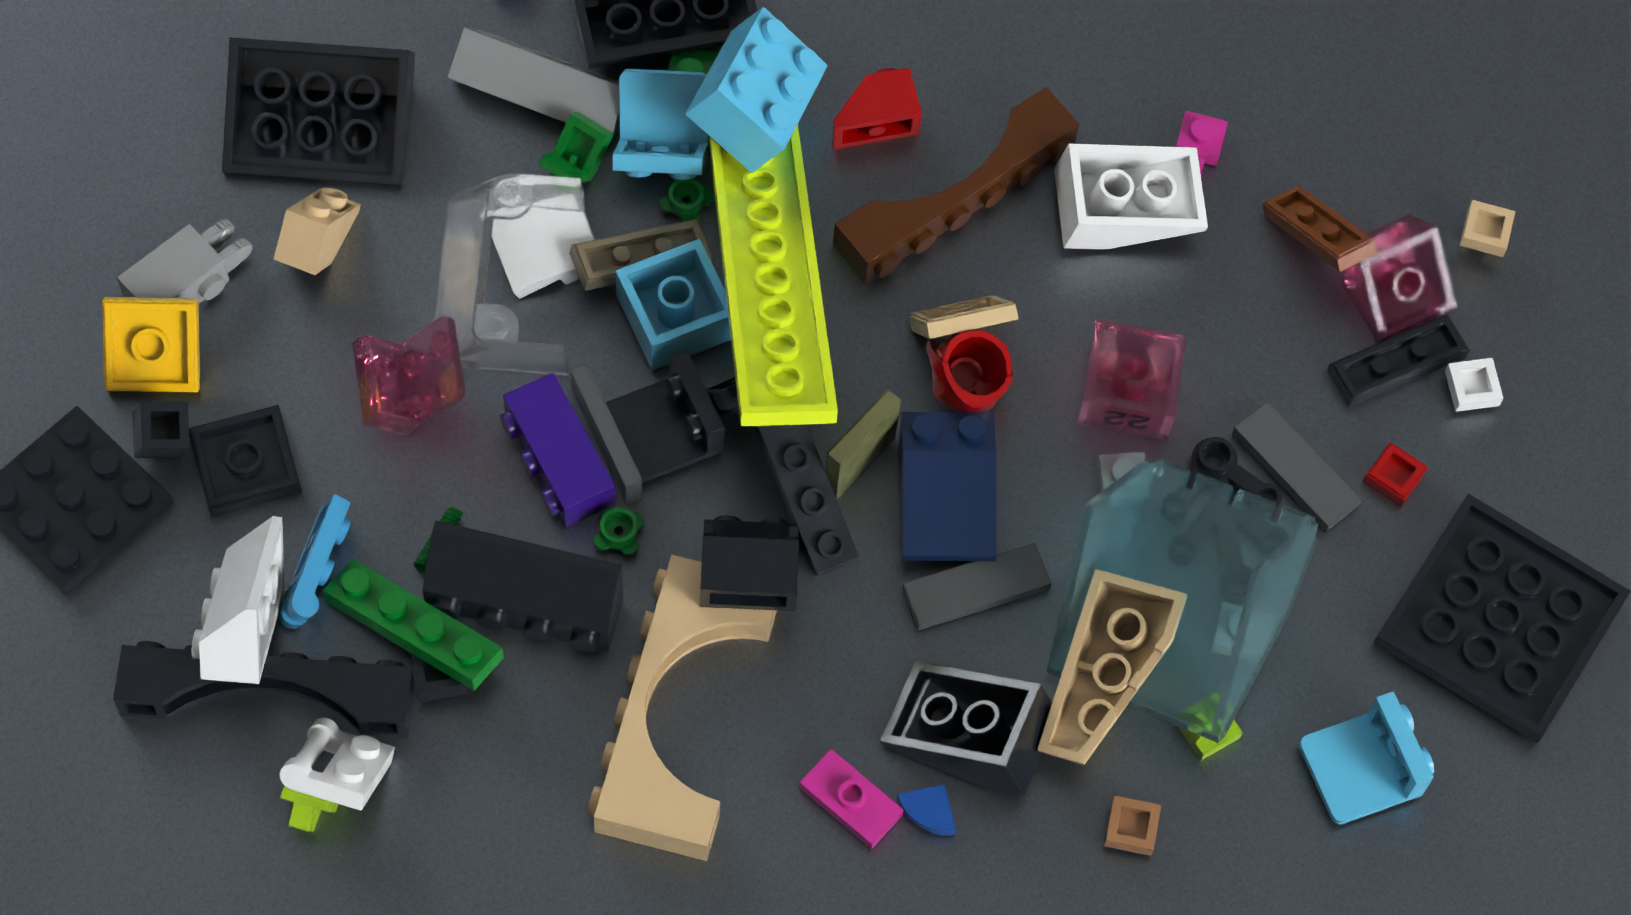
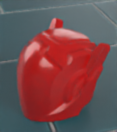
M968 330L952 334L951 337L941 344L934 340H928L925 350L930 357V364L933 369V395L950 412H987L1007 392L1014 378L1011 356L1006 345L993 334L983 330Z

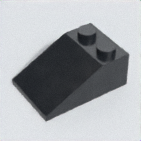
M915 661L881 736L880 743L886 748L980 787L1024 796L1042 755L1037 749L1052 702L1042 685L1038 683Z

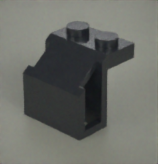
M729 515L718 516L714 520L704 519L700 607L795 611L798 580L799 524L788 523L781 518H766L761 522L742 521L738 517Z

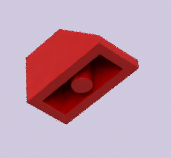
M910 67L897 70L894 68H884L874 74L865 76L833 120L831 137L833 150L919 135L922 112Z

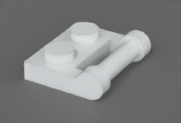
M324 717L318 718L310 726L307 732L308 739L296 757L287 760L279 773L280 780L291 790L362 811L391 765L395 747L381 743L371 736H357L341 731L333 720ZM323 751L335 754L323 773L312 770L313 765Z

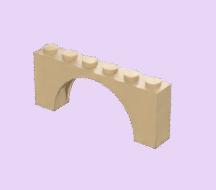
M671 554L667 570L659 568L655 578L652 596L659 597L654 612L646 611L640 630V639H644L646 642L642 655L633 654L627 674V682L633 683L629 699L621 697L619 700L614 725L619 726L620 730L616 743L608 741L601 762V770L607 771L603 787L594 786L587 814L594 816L595 833L707 861L720 817V801L704 796L689 788L665 767L654 750L646 726L648 704L655 687L667 670L693 650L707 644L729 639H754L768 642L777 611L700 607L702 562Z

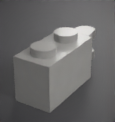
M228 219L220 220L214 226L212 225L202 234H199L189 223L119 275L117 280L123 297L198 298L199 304L203 300H210L216 297L223 290L225 284L229 281L228 273L248 258L253 250V246L246 238L242 237L220 253H217L215 250L222 246L224 242H227L235 231L234 225Z

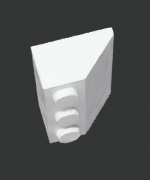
M272 516L226 549L221 568L214 567L211 576L212 599L205 598L202 606L201 624L203 629H196L192 640V658L200 659L201 679L250 684L260 683L285 591L282 517Z

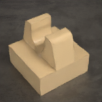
M1472 200L1468 207L1459 246L1503 257L1508 247L1516 211Z

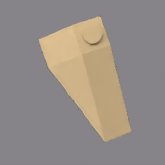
M1095 569L1039 742L1038 752L1078 764H1086L1172 644L1187 599L1186 593Z

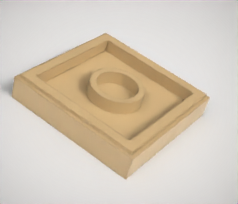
M994 295L910 313L911 315H908L911 331L929 339L1018 320L1016 304Z

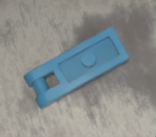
M333 494L321 506L281 603L278 617L281 624L286 628L297 629L301 627L317 612L319 600L315 595L318 585L323 587L327 582L335 563L334 560L329 559L334 544L339 546L349 530L351 520L345 518L351 501L336 494Z

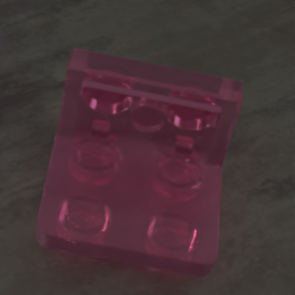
M441 316L400 344L363 335L352 342L363 424L365 426L408 435L463 400L465 396V383L453 318Z

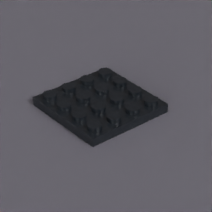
M1467 494L1373 643L1538 743L1631 591L1472 495Z

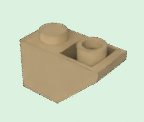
M320 188L286 209L273 259L316 275L332 264L359 213L361 204L347 199L348 195L345 192L335 188Z

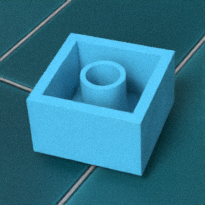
M700 239L615 271L616 296L651 370L670 364V357L688 351L691 356L731 340L726 291Z

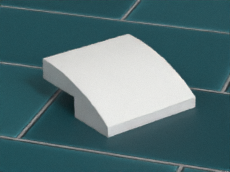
M574 188L562 189L529 198L484 217L512 291L519 299L559 279L565 285L578 280L579 276L569 254L572 244L596 240Z

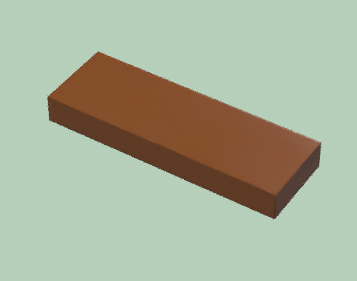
M1300 185L1262 203L1266 218L1338 272L1377 253L1376 241Z

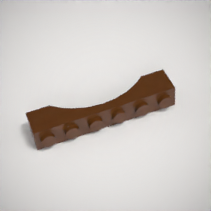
M1045 87L1011 109L1007 128L997 148L984 164L966 179L942 192L919 199L894 202L869 201L835 223L833 246L865 284L876 276L880 278L886 277L899 266L902 259L913 252L915 254L924 252L934 243L937 236L948 229L951 231L959 229L970 219L972 213L983 206L986 208L994 206L1005 196L1007 190L1018 183L1021 185L1029 183L1039 174L1042 167L1053 160L1058 162L1068 144H1075L1079 123L1051 91Z

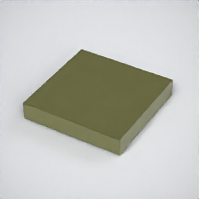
M890 390L885 391L827 452L825 472L837 500L896 438L901 399Z

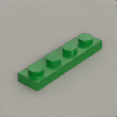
M352 559L323 590L325 602L473 691L477 689L504 658L503 649L498 644L355 559Z

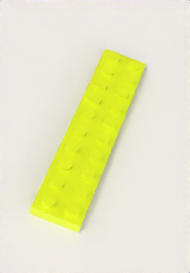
M798 124L785 149L753 173L747 170L709 136L741 426L837 423V400Z

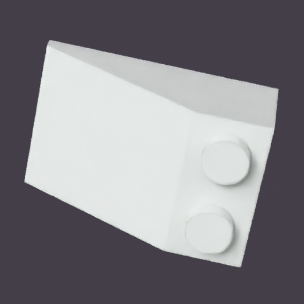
M1068 144L1054 168L1064 248L1112 249L1204 232L1208 228L1197 148Z

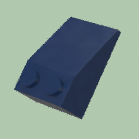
M901 412L898 457L902 560L996 561V437L994 412Z

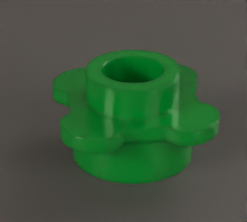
M694 178L687 180L674 179L669 188L668 195H664L660 199V208L665 213L672 212L681 217L682 222L694 219L699 221V213L704 206L712 203L713 194L708 188H703L702 184ZM689 198L691 201L684 203L682 199Z
M606 507L602 509L599 513L600 529L593 537L595 547L601 551L609 548L621 550L627 556L635 554L639 549V542L637 541L638 532L644 527L643 516L638 512H631L625 508ZM616 528L623 529V533L620 535L614 531Z

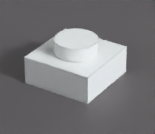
M1493 358L1448 363L1445 374L1455 412L1500 406L1503 395Z

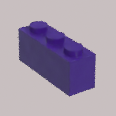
M554 372L503 395L505 412L500 414L501 423L510 440L518 438L524 449V451L520 452L522 463L531 478L538 475L545 488L540 490V494L551 516L558 514L566 528L599 513L606 507L616 505L615 485Z

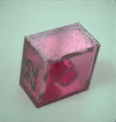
M1096 319L1089 344L1077 424L1168 440L1176 413L1187 335Z

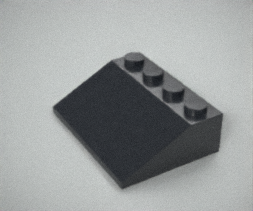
M569 0L589 68L722 46L730 32L757 11L755 0Z
M230 37L222 172L402 185L413 95L415 52L402 49Z

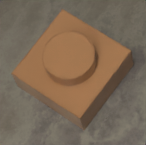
M1114 795L1110 807L1104 846L1152 856L1161 805Z

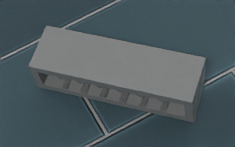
M476 27L463 29L447 78L563 122H567L571 113L580 112L612 132L614 136L619 131L618 80Z

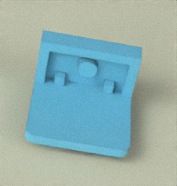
M626 69L621 73L619 78L620 140L613 152V171H625L627 176L637 178L647 177L652 173H668L671 178L679 180L692 179L696 175L703 174L709 160V135L685 113L706 77L705 73Z
M1394 691L1376 697L1367 714L1307 734L1299 743V749L1332 821L1336 824H1345L1420 797L1434 778L1432 758L1425 747L1419 746L1413 734L1414 722L1412 715L1405 704H1399Z

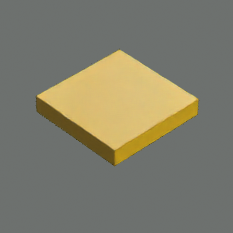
M104 297L102 309L105 391L198 392L200 390L198 298Z

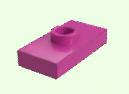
M830 749L799 782V788L871 850L904 813V809L833 749Z

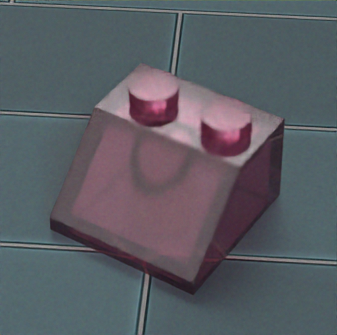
M1410 214L1367 233L1376 241L1377 253L1339 272L1343 289L1375 339L1379 342L1457 307L1438 227Z

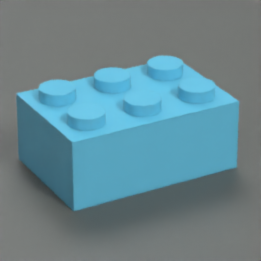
M761 7L730 32L685 115L747 170L753 173L785 149L828 65L786 28L780 20L775 18L766 8Z

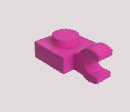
M1185 111L1176 147L1197 148L1201 174L1204 163L1217 166L1228 121Z

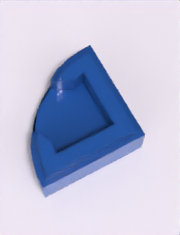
M945 784L899 793L897 795L898 805L904 809L903 814L907 819L934 835H955L956 828Z

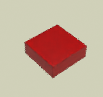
M1389 442L1365 475L1363 482L1402 507L1429 467Z

